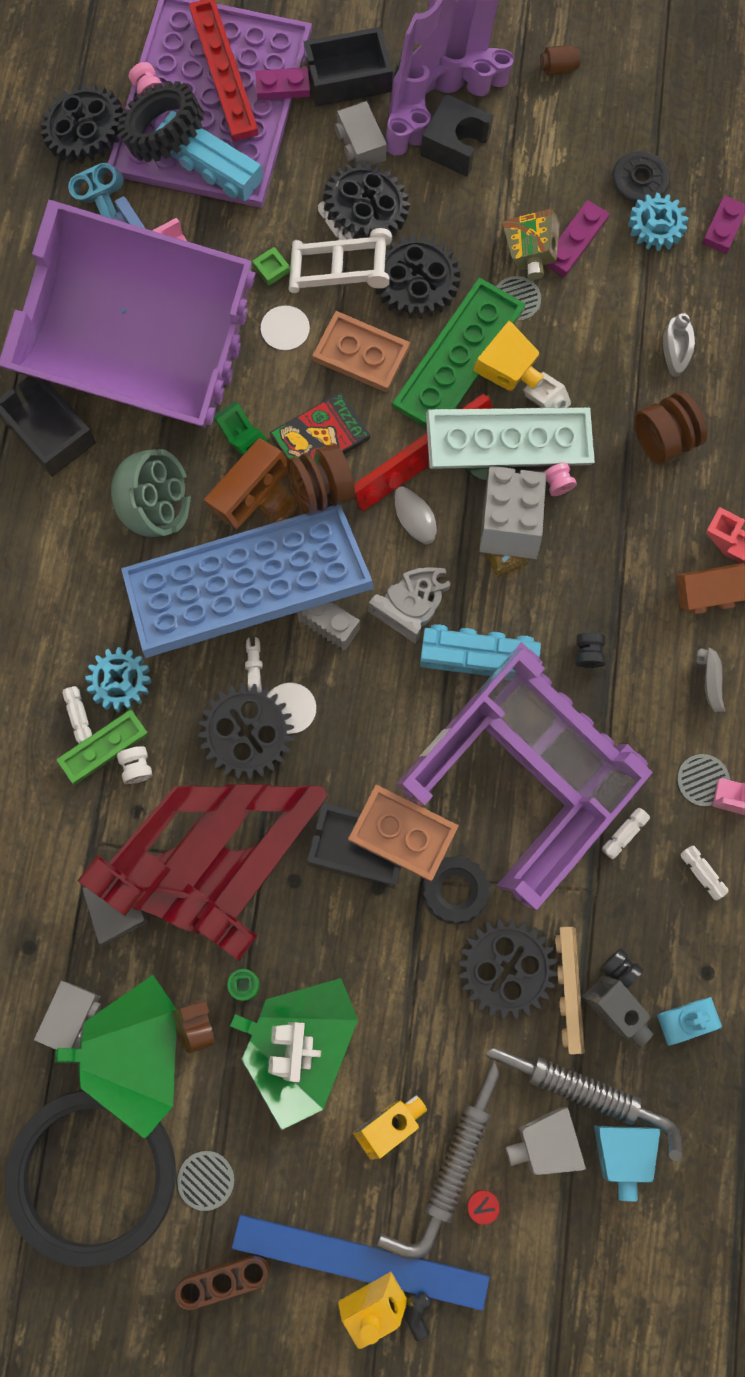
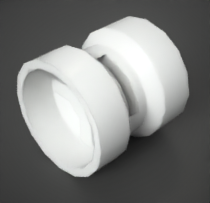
M133 747L117 754L118 762L123 766L124 770L122 773L124 784H135L153 777L151 767L146 762L148 754L145 747Z

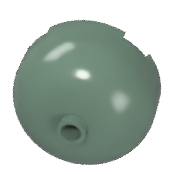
M163 449L136 452L125 458L114 473L111 483V498L114 510L121 522L138 535L158 537L178 532L188 518L191 496L184 497L185 484L183 480L187 475L174 455ZM181 499V510L174 519V509L170 502Z

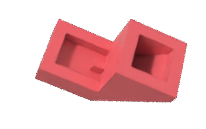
M719 507L706 533L723 555L738 563H745V531L741 529L745 520Z

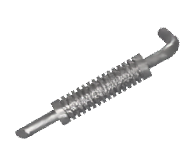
M493 1048L486 1053L487 1058L530 1075L529 1084L537 1087L540 1084V1088L544 1089L546 1087V1091L552 1089V1093H557L558 1096L563 1095V1098L566 1099L569 1097L571 1101L575 1099V1103L579 1104L581 1102L583 1106L587 1104V1108H593V1110H598L600 1113L604 1112V1115H610L612 1118L616 1117V1120L619 1121L622 1119V1122L631 1126L637 1119L660 1129L668 1138L670 1159L678 1161L682 1158V1136L680 1130L668 1118L641 1108L640 1098L633 1095L629 1096L628 1093H623L621 1090L618 1091L616 1088L612 1089L609 1085L606 1087L604 1083L600 1085L599 1081L594 1082L592 1078L588 1080L587 1076L582 1078V1074L578 1073L577 1075L575 1071L565 1070L563 1066L559 1068L558 1064L553 1066L551 1061L547 1064V1060L541 1057H537L535 1062L532 1063L498 1048Z
M493 1060L474 1107L466 1104L463 1111L466 1115L465 1117L461 1116L463 1122H459L458 1125L461 1127L456 1129L458 1135L454 1134L453 1136L456 1140L451 1141V1144H453V1147H449L451 1153L447 1152L446 1154L449 1158L444 1159L446 1165H442L441 1168L444 1170L439 1172L441 1178L437 1177L436 1179L439 1183L434 1184V1187H436V1190H432L434 1196L430 1195L429 1199L432 1201L427 1202L424 1210L431 1216L423 1237H421L419 1242L411 1245L379 1233L375 1246L406 1259L422 1258L433 1247L442 1221L451 1223L454 1215L452 1210L455 1211L457 1208L454 1204H458L457 1198L461 1197L459 1191L463 1192L464 1189L461 1186L466 1185L464 1179L469 1177L466 1173H470L471 1170L468 1168L473 1167L471 1160L475 1161L476 1158L473 1155L478 1154L476 1148L480 1149L478 1142L482 1143L483 1140L480 1137L485 1136L483 1130L487 1131L485 1125H489L492 1115L485 1111L499 1078V1072Z

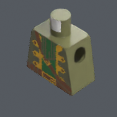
M552 208L503 221L511 257L519 270L527 269V277L531 280L542 278L544 276L543 265L554 263L557 260L560 221Z

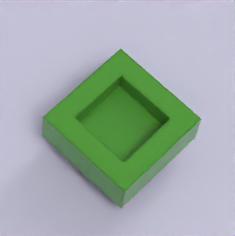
M275 247L252 260L254 269L268 286L290 273V266Z

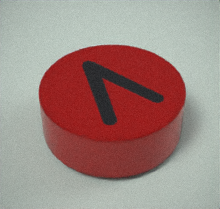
M478 1190L470 1195L467 1201V1211L476 1223L482 1225L490 1224L499 1214V1202L491 1192Z

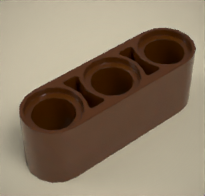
M250 1254L190 1273L177 1286L175 1299L181 1308L194 1310L262 1287L267 1280L269 1263L264 1256ZM256 1263L261 1266L263 1270L262 1277L255 1280L249 1278L245 1269L247 1265ZM220 1273L227 1274L231 1279L232 1285L228 1289L218 1288L214 1279L216 1275ZM189 1283L195 1284L200 1290V1296L196 1299L187 1298L183 1292L184 1285Z

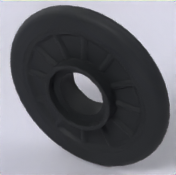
M636 151L628 153L618 160L613 169L612 179L619 194L625 199L636 203L638 199L644 201L647 194L652 199L655 198L656 193H659L662 197L670 184V172L667 165L658 156L649 152ZM636 173H644L648 180L640 182L634 175Z

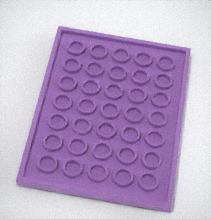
M158 0L139 63H150L156 72V77L160 79L163 86H165L166 81H172L173 84L175 81L187 84L203 109L204 120L200 121L202 124L201 128L261 164L263 179L246 201L238 197L231 198L224 192L222 187L216 183L213 185L208 184L201 174L195 170H186L181 166L179 160L172 156L165 159L161 155V160L156 162L153 158L151 162H145L144 159L142 161L138 160L131 154L119 134H117L119 142H114L108 164L120 170L123 179L263 208L293 98L257 100L255 70L302 68L304 61L303 41L310 40L312 23L216 4L258 128L257 136L233 142L189 9V3L200 0ZM133 85L125 109L129 110L128 104L130 101H138L136 98L138 95L137 88ZM179 109L167 111L156 117L147 125L143 134L156 131L160 124L165 122V118L171 111L178 112ZM111 171L107 172L108 176H113Z

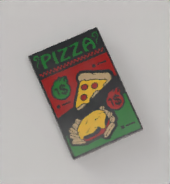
M342 392L335 394L270 432L271 438L287 460L294 456L300 459V455L303 453L310 454L314 460V451L332 443L337 444L343 454L370 439V433Z

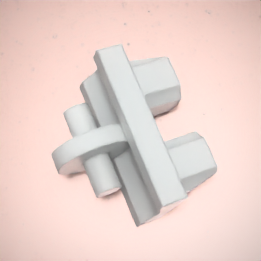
M288 1022V1025L272 1027V1043L286 1044L285 1057L270 1056L269 1074L283 1077V1080L300 1082L301 1068L311 1069L312 1056L321 1057V1050H312L313 1037L304 1036L303 1044L305 1023Z

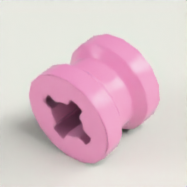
M559 463L544 472L546 473V482L550 485L549 492L551 496L565 494L577 485L575 478L569 474L570 467L568 463Z

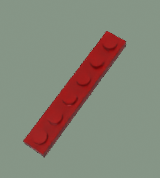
M200 0L189 3L190 13L232 141L257 136L258 128L215 0Z
M482 394L462 409L493 408L490 398ZM427 433L354 484V500L362 512L430 465Z

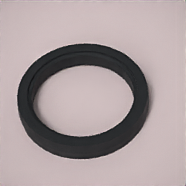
M78 1090L49 1102L31 1117L22 1128L8 1157L5 1173V1194L8 1209L15 1226L23 1238L36 1251L55 1262L65 1265L93 1267L125 1258L143 1246L158 1230L166 1217L173 1199L176 1184V1160L170 1138L162 1123L159 1122L146 1137L154 1157L156 1179L151 1202L140 1221L126 1234L100 1244L75 1243L52 1232L42 1222L32 1204L28 1188L29 1165L37 1143L43 1134L59 1119L82 1109L106 1110L84 1091Z

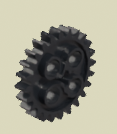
M83 84L81 90H77L75 86H72V93L70 94L65 90L62 91V99L54 97L55 106L47 105L50 113L42 114L45 121L40 123L43 129L40 133L45 145L54 157L59 156L61 161L68 158L71 164L74 163L76 158L83 164L85 157H89L91 162L94 161L95 154L103 157V149L106 148L111 151L110 143L119 142L116 134H119L118 126L120 124L118 121L119 118L123 117V108L118 97H115L112 90L107 92L105 86L98 90L96 84H93L90 89Z
M356 162L353 169L349 164H346L344 171L337 168L336 175L331 174L329 182H326L322 199L325 202L323 209L324 211H329L328 220L336 219L334 228L344 227L342 234L345 235L350 231L352 232V239H356L358 235L362 236V238H368L371 231L378 228L387 229L391 232L392 236H395L397 229H402L409 213L410 203L407 202L409 194L403 193L405 185H396L398 177L390 178V170H386L384 173L380 172V165H377L375 169H371L370 163L367 162L365 168H362L360 163Z
M411 234L410 241H406L403 236H400L399 245L391 241L390 250L386 248L384 271L390 277L389 285L385 288H375V293L381 294V303L389 301V311L397 307L398 316H401L406 311L408 312V319H411L414 313H417L419 319H422L424 312L433 317L435 308L442 313L444 304L451 305L452 297L457 296V288L460 287L461 269L457 268L458 259H452L453 251L448 250L444 252V242L436 246V238L433 237L430 242H426L424 234H422L420 240H416L414 234ZM411 258H417V259H419V260H418V261H412V260H410V259H411ZM436 273V274H439V275H441V276L434 277V276H432L431 274ZM396 276H397V277H401V278H403V279L396 280V279H393V277H396ZM415 292H421V293H423L424 295L418 296V295H415L414 293H415Z
M241 683L239 692H236L232 686H229L230 695L225 696L219 691V702L209 700L213 707L212 711L204 709L202 711L208 716V720L199 721L201 726L206 727V731L199 733L198 736L207 738V742L200 747L201 749L210 748L211 752L206 756V759L209 760L216 757L218 759L214 766L216 769L223 764L226 765L225 775H228L232 769H235L236 778L240 779L242 772L246 771L248 778L252 779L253 771L257 770L262 777L264 776V767L267 766L272 771L275 770L272 763L274 760L281 763L284 762L283 758L279 755L281 751L287 753L291 751L284 744L285 742L294 741L293 737L286 735L287 731L294 729V725L286 724L285 722L292 717V714H282L281 711L287 704L281 703L277 705L275 703L278 699L277 693L270 698L267 697V687L261 693H258L256 684H253L251 690L247 691L244 683ZM247 703H255L259 708L257 716L252 719L245 718L242 714L243 706ZM232 709L236 710L246 726H254L251 733L262 747V753L256 751L246 736H239L242 729L231 715L230 711ZM225 719L231 720L234 724V730L228 736H223L218 731L219 723ZM264 727H271L276 732L275 739L270 743H264L259 739V732ZM245 743L250 746L251 755L248 759L239 760L236 758L235 748L239 744Z
M513 918L509 919L505 927L501 919H497L496 928H493L487 922L485 923L486 933L476 929L474 932L477 940L466 939L467 944L471 947L470 950H460V953L466 956L467 959L457 962L458 966L465 968V972L459 974L458 978L467 979L468 982L461 989L462 991L471 989L473 993L468 998V1001L478 999L480 1002L477 1010L479 1011L488 1006V1016L490 1017L497 1010L500 1011L501 1020L506 1019L508 1011L511 1012L513 1019H518L519 1010H522L526 1016H529L530 1005L536 1009L541 1008L538 998L549 1000L550 997L544 991L545 988H555V985L548 981L549 977L558 975L557 972L550 970L549 967L557 963V960L548 959L547 954L553 950V947L543 948L542 944L545 942L546 936L536 939L537 928L535 927L529 932L525 931V921L518 928L515 927ZM499 939H505L511 945V951L507 956L499 954L496 950V943ZM519 946H523L524 951L511 967L514 974L506 975L496 991L492 992L490 990L491 986L503 972L500 964L510 962ZM524 957H530L535 961L536 969L533 974H527L522 970L521 962ZM481 964H488L493 968L494 975L490 981H484L479 977L478 968ZM507 982L515 983L519 989V994L514 1000H510L504 995L503 988Z

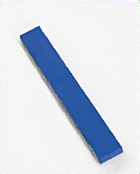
M240 1214L232 1249L369 1283L392 1272L402 1291L413 1294L423 1291L430 1298L482 1311L490 1278L487 1274L422 1258L406 1259L381 1248Z

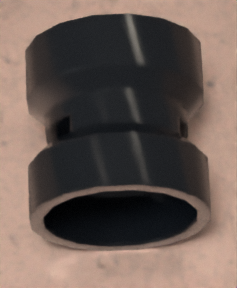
M594 632L578 634L576 636V645L579 647V653L576 656V665L584 668L605 666L606 656L603 654V647L606 645V636Z
M622 948L613 953L600 967V970L606 976H611L613 979L621 981L626 988L643 972V969L637 963H632L628 959V954Z

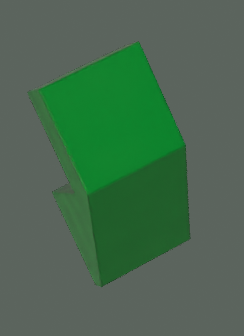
M235 401L214 416V421L225 439L241 457L259 438L268 442L263 432L252 426L239 403Z

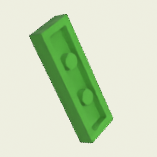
M129 710L56 760L75 786L115 759L119 752L131 748L149 734L134 712Z

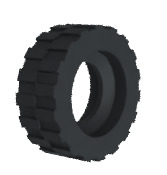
M460 856L445 857L442 859L432 882L425 879L423 881L422 894L424 904L428 907V911L436 916V919L439 921L442 920L447 924L457 925L469 922L477 917L487 905L486 903L490 895V884L486 879L487 875L485 871L481 870L480 865L472 862L470 858H461ZM458 875L468 881L471 893L465 903L451 905L443 899L441 885L449 876Z

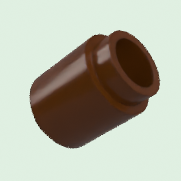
M572 45L546 47L544 53L540 55V68L545 71L546 75L572 73L573 70H578L580 66L578 47H572Z

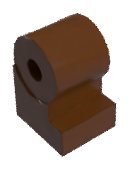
M206 1001L172 1011L181 1042L189 1054L214 1045V1035L207 1016L209 1010Z

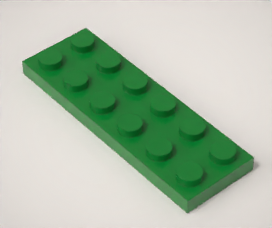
M479 277L392 403V408L427 428L426 412L428 410L457 409L480 376L473 371L477 359L508 321L513 324L516 323L526 304Z

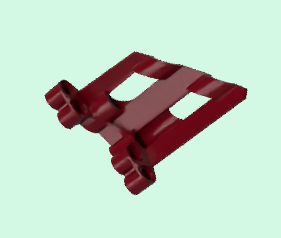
M225 784L221 787L174 786L110 862L97 855L77 881L124 916H126L131 908L145 911L179 928L209 938L240 961L258 936L238 921V916L328 796L323 786L311 785L296 787L273 786L271 784ZM251 810L283 811L258 845L245 850H229L225 847V844ZM179 811L203 812L177 847L156 856L147 852Z

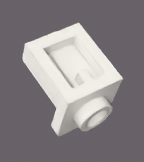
M544 372L541 373L544 377L534 390L530 386L523 389L525 396L542 408H567L571 405V400L565 386Z

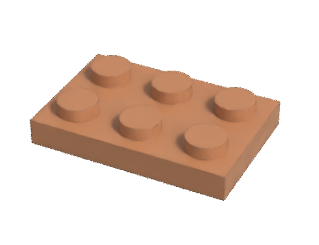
M335 311L312 355V360L388 393L410 349V342Z
M375 785L348 841L432 882L459 825L381 786Z

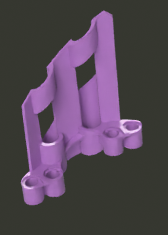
M430 0L428 11L414 14L405 35L400 68L394 77L389 104L390 117L385 136L387 152L393 155H402L407 151L408 143L415 146L421 145L422 135L431 121V114L425 107V96L431 90L436 89L444 93L455 92L464 85L466 80L468 82L467 89L470 93L476 96H484L489 93L491 85L503 87L508 84L514 61L513 54L504 49L488 48L499 0ZM422 42V44L413 52L414 44H419Z

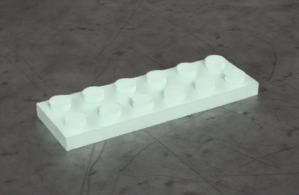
M590 408L435 409L426 412L430 469L488 468L490 466L533 467L554 466L559 463L578 466L595 463Z

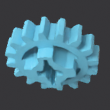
M656 193L653 199L647 194L644 201L637 200L635 207H632L628 227L632 228L630 235L639 236L637 244L646 242V249L649 250L652 245H655L656 250L660 251L662 245L669 250L673 243L678 244L687 229L688 217L684 216L685 207H677L679 204L678 199L671 202L669 201V194L663 199L659 193Z
M117 647L116 654L113 655L107 649L105 650V658L102 659L97 655L95 658L98 664L96 666H88L93 675H88L85 679L93 685L89 686L87 690L90 694H95L93 700L97 704L103 701L102 706L105 710H108L111 705L114 706L116 712H120L122 705H125L128 710H132L131 702L135 701L141 704L142 701L139 695H148L149 693L144 685L150 684L151 679L144 675L149 673L150 670L147 665L141 666L144 662L141 656L134 659V652L130 649L126 655L123 654L121 647ZM123 662L122 665H112L113 663ZM102 672H104V681L100 687V677ZM136 673H137L138 679H137V684H136V686H135V688H134V687L132 686V683H133V678L136 677ZM118 676L123 678L124 681L119 684L117 681H114V678ZM115 695H126L118 698L114 697Z

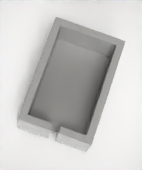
M489 467L485 488L479 552L537 559L543 534L546 473L521 470L520 474L515 473V469Z

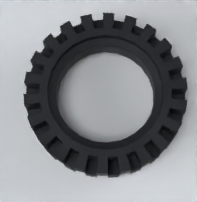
M166 81L164 87L162 83H158L154 91L151 87L145 89L147 92L145 96H142L141 93L136 96L138 101H130L128 104L130 110H123L122 115L124 117L119 118L118 121L120 124L118 126L119 135L131 154L138 160L142 161L144 159L145 162H151L153 158L156 162L161 160V155L167 159L171 157L170 151L174 150L177 154L181 151L179 148L181 144L189 145L188 137L195 138L197 135L196 130L201 129L202 124L200 121L204 120L203 109L190 87L185 83L181 84L180 81H175L174 84L172 81ZM179 109L175 117L164 127L154 132L143 134L147 125L156 117L167 111Z

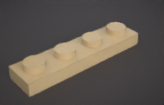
M560 927V935L555 937L557 953H562V966H558L559 984H564L565 997H560L561 1016H566L567 1028L562 1029L563 1047L568 1048L569 1054H583L585 1049L576 928Z

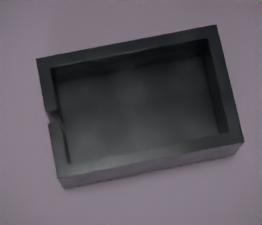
M381 27L303 41L305 67H308L309 82L315 106L385 94L392 91L393 70Z
M28 376L18 383L17 386L26 401L24 404L21 403L13 388L0 397V419L51 477L96 444L90 428L49 382Z
M323 803L316 826V834L322 835L320 840V836L314 835L307 865L395 889L401 867L348 841L361 812Z

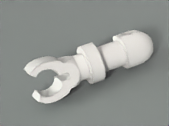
M249 637L246 640L248 661L245 662V669L248 670V690L250 691L252 685L256 684L257 692L261 693L260 669L263 668V663L259 660V652L261 651L260 641L255 637V646L251 647Z

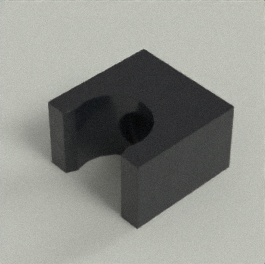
M445 94L422 135L420 156L468 177L472 170L474 149L471 146L464 145L459 140L473 138L481 143H487L491 134L494 115Z

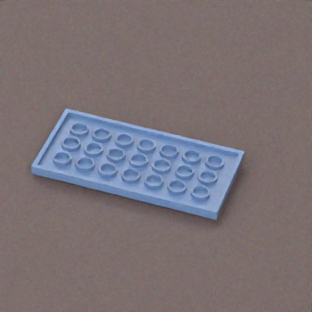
M341 505L329 506L323 511L317 510L316 513L309 516L302 514L121 568L145 658L374 589L373 581Z

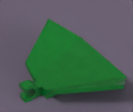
M154 975L85 1021L79 1049L57 1048L55 1049L54 1063H78L80 1089L143 1139L152 1132L173 1108L176 1023L172 1011L176 1010V1008Z
M341 978L266 999L257 1023L235 1014L230 1025L252 1035L242 1061L281 1130L322 1111L329 1097L358 1022ZM288 1022L305 1023L303 1044L304 1036L313 1037L312 1050H321V1057L312 1056L311 1069L301 1068L300 1082L283 1080V1077L268 1073L270 1056L285 1057L286 1044L272 1043L273 1026L288 1025Z

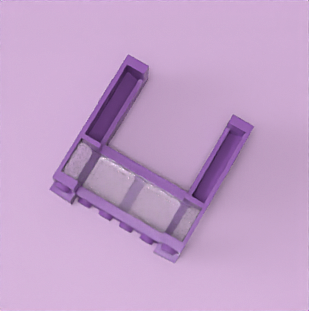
M521 642L398 780L396 786L403 788L402 792L409 797V801L417 805H426L433 797L429 791L485 729L565 805L497 884L502 890L512 892V895L525 907L538 910L653 772L647 767V761L628 744L616 745L614 747L615 743L608 735L599 733L593 727L594 722L584 713L579 714L572 707L573 702L569 697L555 691L550 686L552 684L551 680L542 673L545 669L541 665L543 662L537 654Z

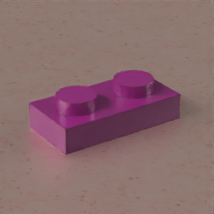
M308 67L255 70L257 100L310 97Z
M724 195L702 244L727 254L745 215V204Z

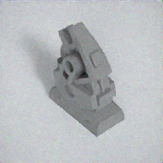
M418 568L404 573L402 580L398 584L389 587L385 597L376 594L370 600L368 613L413 643H416L420 636L421 627L432 619L435 610L440 605L442 592L450 589L449 581L441 584L436 580L439 577H446V569ZM434 595L433 601H428L429 596Z

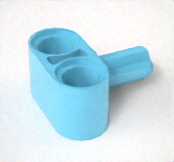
M101 163L73 176L69 181L68 188L74 198L85 203L96 202L102 216L114 218L117 212L110 195L121 189L124 179L120 170L110 164ZM111 171L113 179L109 184L105 185L104 175ZM87 182L89 190L82 196L80 194V186Z
M711 997L700 999L657 1015L667 1045L677 1044L722 1027Z

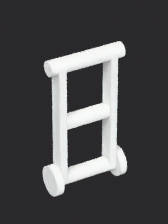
M378 228L371 231L369 238L303 244L299 240H294L291 252L289 291L291 293H298L300 288L359 282H367L373 288L387 287L390 277L384 272L386 245H389L392 241L391 232L387 229ZM375 248L374 270L342 273L344 251ZM333 252L331 274L300 277L302 255Z

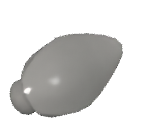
M684 313L678 314L670 320L663 335L664 355L669 372L673 377H678L685 371L694 352V331L690 324L689 316Z
M403 486L398 487L395 492V508L400 523L414 539L426 545L431 544L437 533L436 520L432 510L417 494Z
M701 648L697 653V663L707 664L705 693L708 704L714 712H726L722 700L723 671L721 660L713 649L708 648V650Z

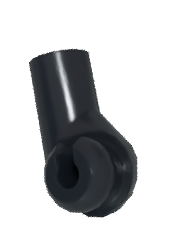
M420 1291L416 1296L412 1295L409 1297L404 1311V1318L415 1341L423 1340L429 1335V1330L422 1317L424 1311L431 1307V1300L423 1291Z

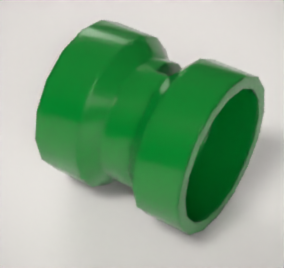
M236 970L228 979V991L237 1000L249 1001L258 994L260 981L257 975L250 970Z

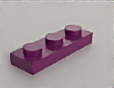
M587 200L558 239L557 260L545 266L566 277L607 222L610 213Z

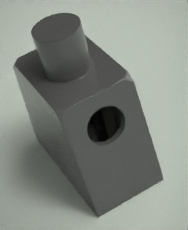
M86 887L82 888L100 945H109L148 923L145 911L131 908L126 916H124Z
M601 976L581 996L616 1034L627 1039L632 1037L639 1046L647 1043L653 1036V1033L645 1025L650 1015L621 981Z

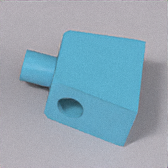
M594 1125L603 1179L618 1182V1200L638 1201L637 1182H653L660 1129L655 1127Z

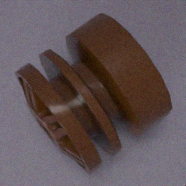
M684 391L675 392L670 397L661 399L659 404H651L637 411L634 415V427L640 445L646 455L658 465H663L679 457L681 452H689L694 447L703 445L707 440V427L703 414L695 400Z
M332 443L314 451V460L308 453L301 454L300 459L294 456L287 460V473L292 493L299 507L307 516L316 513L317 509L319 511L327 509V498L334 506L355 498L352 473L342 450L337 444Z

